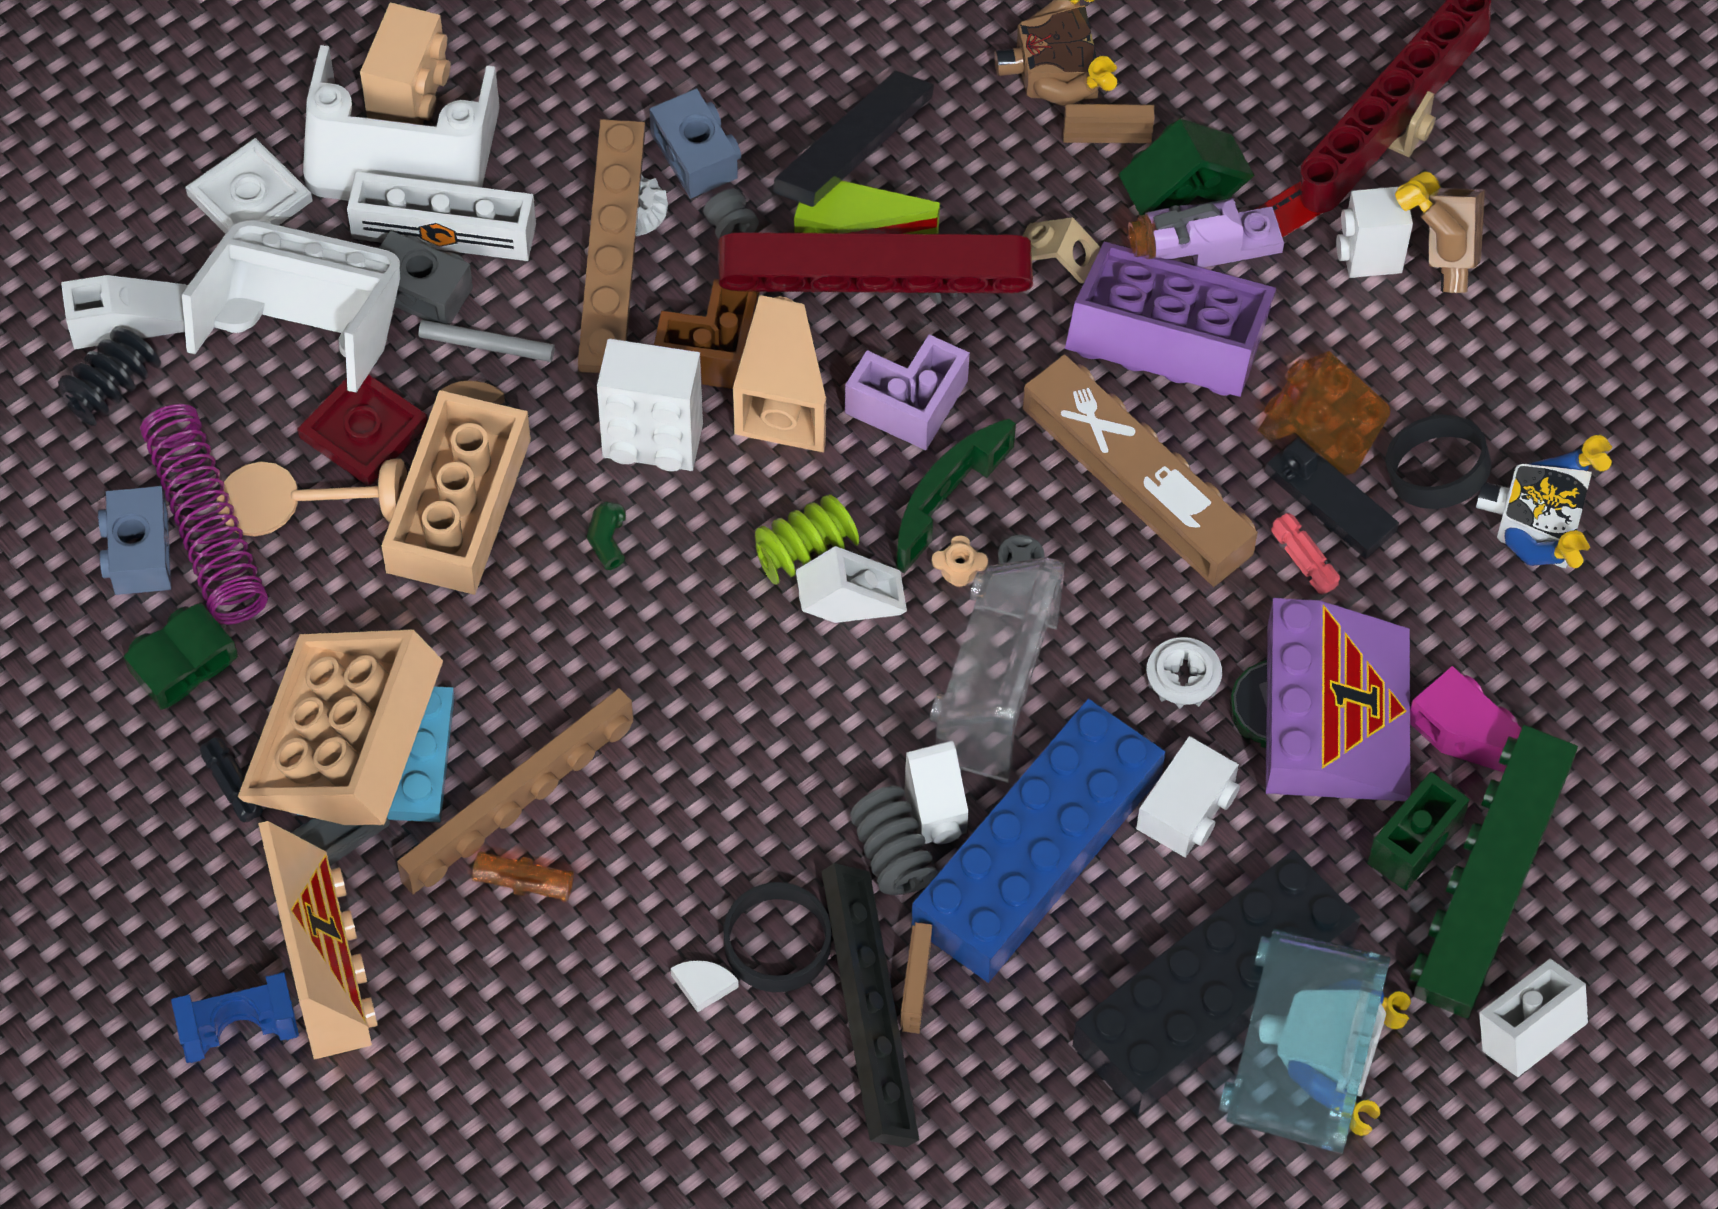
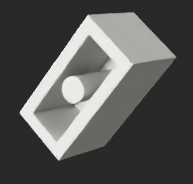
M1398 187L1351 191L1348 209H1343L1341 212L1343 234H1338L1336 239L1339 261H1346L1349 278L1402 273L1413 222L1410 210L1404 211L1395 197Z
M1189 736L1139 808L1136 829L1186 858L1195 843L1203 846L1209 838L1216 823L1212 818L1221 807L1227 810L1234 801L1240 789V785L1235 783L1239 764Z
M1552 959L1547 960L1479 1012L1482 1051L1516 1077H1519L1588 1023L1586 984Z

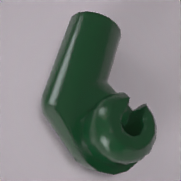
M608 501L601 503L594 509L587 532V540L606 570H613L625 561V556L615 542L613 535L615 529L622 526V521H626V511L621 504Z

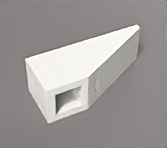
M110 275L61 282L66 322L74 349L98 346L102 340H111V332L115 328L120 327L133 332L142 339L185 332L182 293L188 287L186 284Z

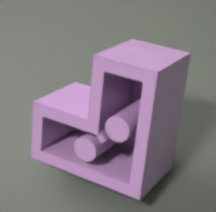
M929 334L907 369L867 350L845 384V414L927 450L968 382L970 352Z

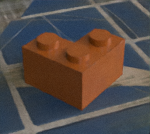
M714 279L707 316L661 311L654 345L700 352L701 384L733 389L758 302L759 292L726 290L720 287L719 279Z

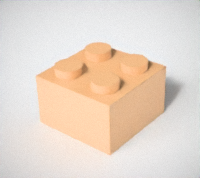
M389 3L360 71L367 118L423 125L424 120H431L436 106V91L439 85L445 86L451 68L450 61L446 60L445 57L448 38L442 32L440 15Z

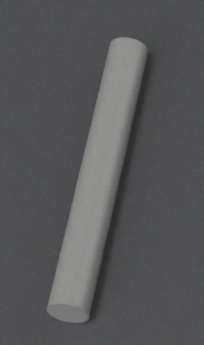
M421 320L419 326V338L552 362L554 357L555 345L427 320Z

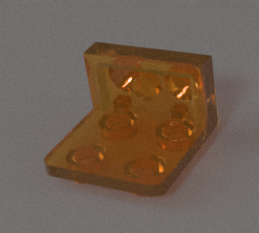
M1330 351L1307 360L1304 358L1299 359L1287 371L1285 375L1287 383L1282 391L1275 395L1265 407L1264 413L1267 416L1258 431L1270 442L1297 433L1343 475L1353 474L1359 468L1390 416V407Z

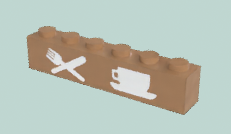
M1064 354L1025 385L1023 410L1213 587L1254 555L1258 532L1249 517L1242 512L1236 513L1223 501L1221 493L1213 484L1203 482L1191 471L1189 464L1179 453H1171L1159 442L1154 430L1146 423H1139L1133 418L1116 395L1112 393L1107 394L1095 382L1094 377L1085 366L1081 364L1076 365Z

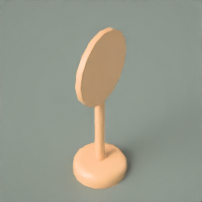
M401 458L390 459L383 462L380 468L378 486L298 490L297 483L288 470L276 463L256 462L244 465L231 473L224 481L225 488L223 491L229 494L230 500L228 503L234 507L233 515L239 521L237 527L243 530V535L256 537L269 534L285 525L295 513L298 501L379 497L382 515L390 523L407 478V470ZM221 494L217 498V502H225V496ZM225 506L218 514H229L230 510ZM230 518L225 525L234 526V520Z

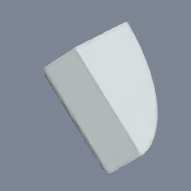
M688 961L670 968L671 976L697 1013L739 987L737 978L730 971L712 962Z

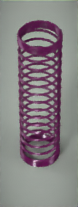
M181 403L160 407L143 420L140 430L144 442L147 443L148 453L152 455V463L157 467V477L161 479V486L166 491L165 497L166 501L170 503V511L175 515V524L179 527L180 537L184 540V548L188 551L189 561L193 564V572L198 576V586L202 588L203 598L207 601V609L219 624H237L249 620L265 608L268 596L262 585V579L256 576L258 573L257 567L251 564L253 557L250 553L246 552L248 543L242 540L244 536L243 530L237 527L239 521L233 515L234 507L228 503L230 500L229 494L223 491L225 484L219 479L220 470L214 467L216 461L210 455L211 447L205 443L207 438L206 434L201 431L202 424L198 413L191 405ZM184 414L193 417L175 419L159 427L151 436L148 434L149 429L154 424L165 418ZM190 421L185 428L176 433L156 437L160 431L168 426ZM198 434L202 436V442H190ZM199 445L185 454L169 456L182 448ZM203 446L207 450L206 454H194ZM160 448H173L164 456L157 455V451ZM203 457L198 462L189 466L174 468L189 459ZM207 458L211 460V466H198ZM164 460H177L168 468L161 466ZM207 469L204 473L194 478L179 480L194 471ZM212 470L216 473L215 478H203ZM169 472H182L173 480L166 479ZM212 481L198 490L183 492L196 484ZM216 482L220 484V490L213 489L205 491L212 487ZM188 483L178 492L170 490L173 484ZM216 493L205 501L188 504L201 496ZM221 494L225 496V502L210 503ZM193 495L182 504L175 503L178 496ZM221 505L216 510L207 514L193 516L206 508ZM225 506L230 510L229 514L214 515L225 508ZM198 507L187 516L180 515V511L183 508ZM224 518L212 526L198 528L211 520ZM230 518L234 520V526L219 527ZM203 519L192 528L184 527L188 520ZM183 530L188 531V533L186 534V536L184 535V531H183ZM229 530L217 538L203 540L214 533ZM208 531L196 541L189 539L192 532ZM234 531H237L239 533L238 539L230 538L222 540L228 537ZM188 542L193 543L190 548ZM216 542L201 553L193 551L197 544ZM234 542L233 544L224 549L214 552H208L211 549L222 544ZM239 543L243 544V551L227 552ZM192 554L198 555L195 560L193 559ZM222 554L209 561L206 565L198 563L202 556ZM239 554L231 560L212 565L216 561L223 559L227 556ZM244 555L248 557V563L229 565ZM227 566L214 573L211 577L203 576L206 569ZM197 567L202 568L200 572H198ZM242 567L240 570L234 573L217 577L223 572H226L233 568ZM248 567L253 569L252 576L235 577L244 572ZM235 577L224 582L216 589L207 588L211 581ZM206 591L212 592L209 597ZM251 592L250 594L242 598L232 601H225L233 596ZM256 593L260 594L254 603L243 609L228 613L215 611L219 605L240 603L251 598Z

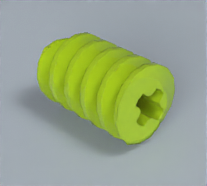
M825 495L820 500V506L813 502L806 504L804 514L799 510L790 512L788 522L782 518H777L772 522L771 530L766 526L758 527L755 531V547L767 577L773 584L777 585L779 584V568L782 567L790 577L796 575L794 561L799 560L802 565H805L812 561L810 553L815 552L820 556L827 551V545L829 544L833 547L837 546L845 549L843 538L846 536L857 546L859 544V535L856 525L846 508L834 496Z

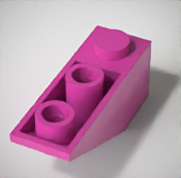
M1453 666L1414 698L1410 709V725L1441 753L1503 773L1506 766L1500 764L1499 759L1509 736L1518 739L1522 730L1516 718L1509 710L1502 706H1496L1483 694L1482 688L1472 677L1468 675L1463 676Z

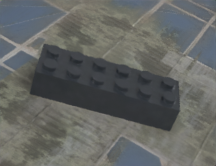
M1293 849L1076 1022L1072 1047L1137 1116H1140L1355 941L1361 917Z

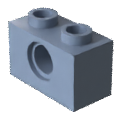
M697 88L649 108L651 135L690 199L738 179L737 160L741 159L738 143L732 134L725 135L721 128V119L715 105L711 101L706 103Z
M162 486L106 491V509L98 511L101 538L107 537L108 550H100L102 577L111 579L115 595L171 590L168 508ZM142 538V540L137 543L126 544V542L130 539Z

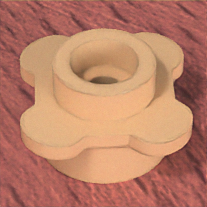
M955 536L952 538L950 546L943 551H937L933 554L932 565L935 569L941 570L943 577L949 583L962 587L973 581L978 571H983L987 568L988 558L984 553H979L973 549L967 537ZM962 558L964 563H956V559Z

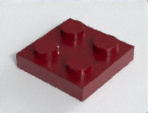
M368 374L357 392L348 391L346 378L297 430L301 440L361 482L370 486L379 477V471L383 462L396 459L425 429L428 416Z

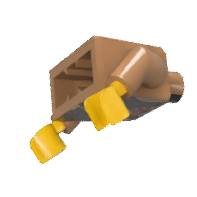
M1053 0L1036 14L1018 25L1017 48L995 50L994 52L997 76L1022 73L1027 96L1030 98H1041L1063 107L1067 104H1075L1083 99H1097L1099 86L1105 91L1113 90L1117 85V78L1111 72H1115L1117 66L1107 56L1096 57L1085 5L1080 6V0Z
M1422 172L1411 178L1409 182L1399 186L1395 197L1404 211H1408L1418 205L1423 211L1420 217L1429 225V266L1441 267L1440 291L1448 293L1468 292V268H1475L1481 262L1485 189L1441 188L1439 181L1432 173Z

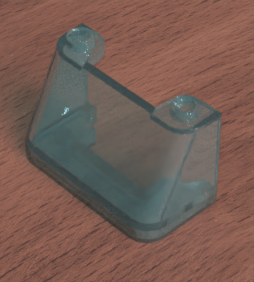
M1273 929L1271 938L1261 936L1255 965L1264 968L1236 1081L1235 1083L1225 1082L1219 1106L1220 1111L1228 1112L1227 1123L1343 1154L1391 957L1278 929Z

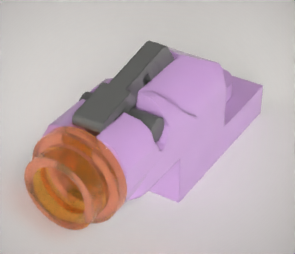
M1233 198L1199 205L1172 206L1166 209L1147 212L1145 215H1140L1137 221L1128 223L1129 241L1134 257L1145 256L1147 260L1160 257L1175 259L1192 255L1195 266L1204 268L1283 252L1284 241L1273 207L1238 213Z

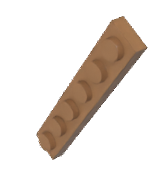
M600 119L578 356L579 372L600 373L607 340L627 341L646 131L645 122Z
M618 688L397 861L401 883L413 895L424 886L431 887L435 885L446 874L447 868L459 858H467L476 853L483 845L487 836L499 827L504 829L513 824L520 816L524 807L536 798L541 800L550 795L557 787L561 778L572 770L579 771L588 765L593 759L595 752L607 742L613 743L620 740L629 731L633 723L632 700Z

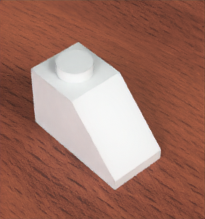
M837 546L796 570L799 599L803 612L838 623L897 616L907 611L900 570Z
M953 741L906 753L904 796L906 801L911 804V817L917 819L919 823L916 832L924 836L925 844L931 842L935 844L950 843L959 838L960 835L967 833L968 808Z

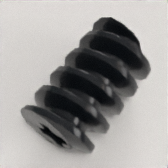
M122 327L115 328L111 332V340L105 339L98 344V352H89L84 358L85 364L77 363L71 370L72 376L63 375L58 381L60 393L68 407L78 418L91 426H96L97 424L91 413L93 410L104 416L110 413L104 401L106 398L116 404H120L123 401L117 389L119 386L129 392L135 390L136 386L130 377L132 374L141 380L148 378L149 374L143 365L145 362L157 369L162 364L156 352L147 342Z

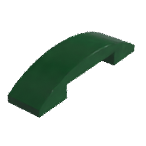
M1006 419L974 432L954 445L929 469L913 492L902 518L898 538V570L905 574L932 543V514L971 469L988 478L1014 448L1015 422Z

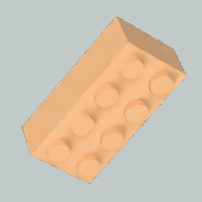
M439 390L382 543L386 573L473 595L476 594L531 440L528 411Z

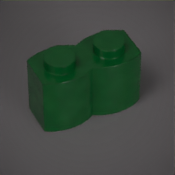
M200 602L191 607L184 606L177 609L168 618L167 625L163 629L152 634L145 633L137 637L130 644L128 652L123 657L128 671L160 710H163L187 696L199 683L219 674L238 657L234 641Z

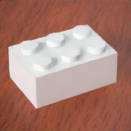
M608 339L597 383L603 458H610L620 464L636 462L656 465L666 471H677L679 469L693 471L703 426L700 352Z

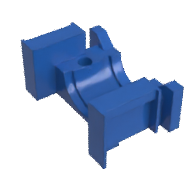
M285 973L266 976L267 985L192 1002L190 995L171 999L180 1045H183L186 1063L205 1059V1054L210 1048L220 1046V1035L224 1028L238 1020L254 1022L260 1027L263 1035L274 1033L280 1037V1040L297 1038L299 1033Z

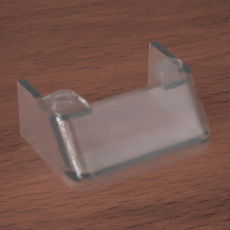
M1043 557L989 565L985 574L977 572L970 600H974L976 603L946 694L937 693L930 715V721L937 723L936 745L953 741L961 770L1005 782L1009 780L1014 731L1047 628L1057 630L1065 570V562Z

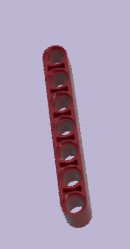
M1446 0L1308 155L1301 165V201L1308 210L1316 213H1325L1337 207L1409 125L1427 92L1430 91L1436 94L1486 38L1490 31L1491 0Z
M730 233L720 237L718 240L719 285L723 289L730 291L1020 293L1031 289L1033 286L1031 240L1020 235Z

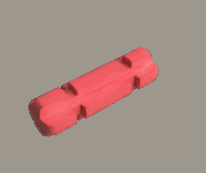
M1286 513L1277 518L1272 523V533L1281 544H1287L1284 549L1306 577H1312L1309 581L1311 585L1322 595L1334 590L1339 585L1340 575L1331 564L1324 563L1327 558L1308 533L1299 530L1302 526L1295 516Z

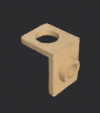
M1427 92L1409 125L1406 127L1405 134L1398 137L1390 145L1389 149L1410 157L1419 140L1424 142L1427 140L1436 120V117L1430 115L1434 93Z
M1073 217L1030 223L1023 234L1024 237L1031 240L1032 261L1057 258L1079 283L1085 282L1101 249ZM1077 240L1083 244L1086 253L1082 266H1079L1073 257V246Z

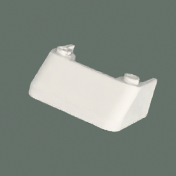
M320 45L306 104L303 174L307 189L319 197L349 201L356 172L482 188L500 108L495 67L486 66L479 102L457 100L447 104L439 114L437 127L350 116L352 101L349 92L342 86L335 84L329 46Z
M247 220L236 223L228 230L182 293L187 352L196 354L214 328L231 333L244 332L253 327L263 314L341 333L339 337V351L346 357L348 391L357 392L385 349L400 282L399 258L387 250L262 221Z

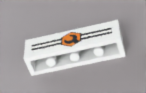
M363 172L355 173L347 207L352 239L383 243L391 230L403 236L411 235L417 237L427 246L436 250L523 261L529 260L536 227L533 194Z

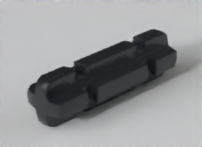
M214 737L200 746L201 757L207 767L212 770L213 777L229 803H232L233 810L239 820L244 823L250 822L263 813V808L260 805L243 802L238 797L245 775L234 757L230 755V750L224 740L220 737Z

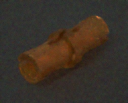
M480 851L475 859L472 881L511 888L516 895L525 896L526 892L567 902L572 891L574 872L533 864V859L522 857L518 861Z

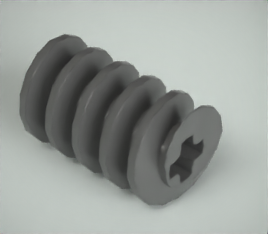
M897 786L882 787L869 793L853 807L850 813L852 824L858 828V839L865 844L864 853L871 861L872 873L878 877L879 890L888 895H905L924 889L939 873L935 867H926L932 861V854L929 851H919L925 845L926 840L921 834H913L918 829L919 823L915 818H906L911 813L912 807L907 801H899L905 795V790Z

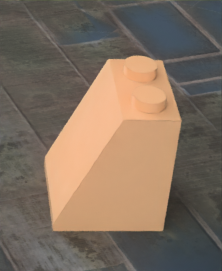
M759 295L733 386L734 434L824 453L826 445V396L805 305L794 302L787 297L777 296L772 298Z

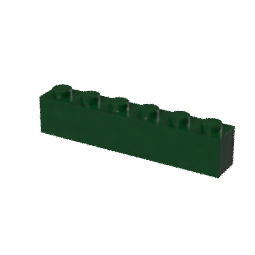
M1523 725L1518 739L1508 737L1499 759V763L1506 766L1500 782L1491 779L1481 806L1489 809L1483 825L1473 822L1463 849L1471 852L1465 868L1458 865L1455 866L1445 892L1452 894L1453 898L1447 911L1438 908L1430 926L1428 936L1435 938L1430 954L1427 955L1420 952L1412 970L1410 980L1418 982L1414 998L1466 1019L1470 1018L1574 762L1578 749L1577 745Z

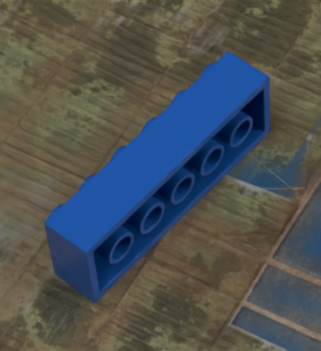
M1088 698L913 902L911 928L913 925L915 926V922L932 924L931 942L989 983L1162 776L1166 751Z

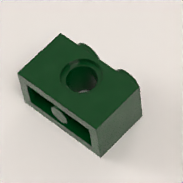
M1430 772L1374 838L1367 864L1407 892L1461 827L1470 799Z

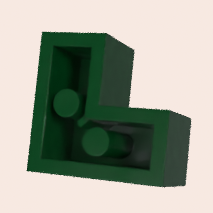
M1179 119L1168 125L1157 140L1147 149L1137 153L1132 158L1131 163L1118 174L1139 215L1145 217L1147 212L1166 209L1172 206L1188 205L1197 196L1214 201L1229 199L1255 176L1232 134L1184 119Z

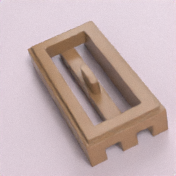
M1067 104L1065 105L1063 143H1151L1154 105Z
M915 922V926H912L901 1008L900 1028H903L902 1032L920 1034L931 950L932 924Z

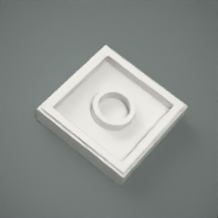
M256 138L186 186L187 196L225 234L236 223L247 220L280 225L312 202L311 192Z

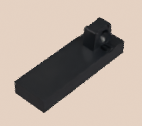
M1297 436L1266 463L1265 473L1364 559H1367L1397 532L1399 522L1321 455L1314 452L1300 437Z

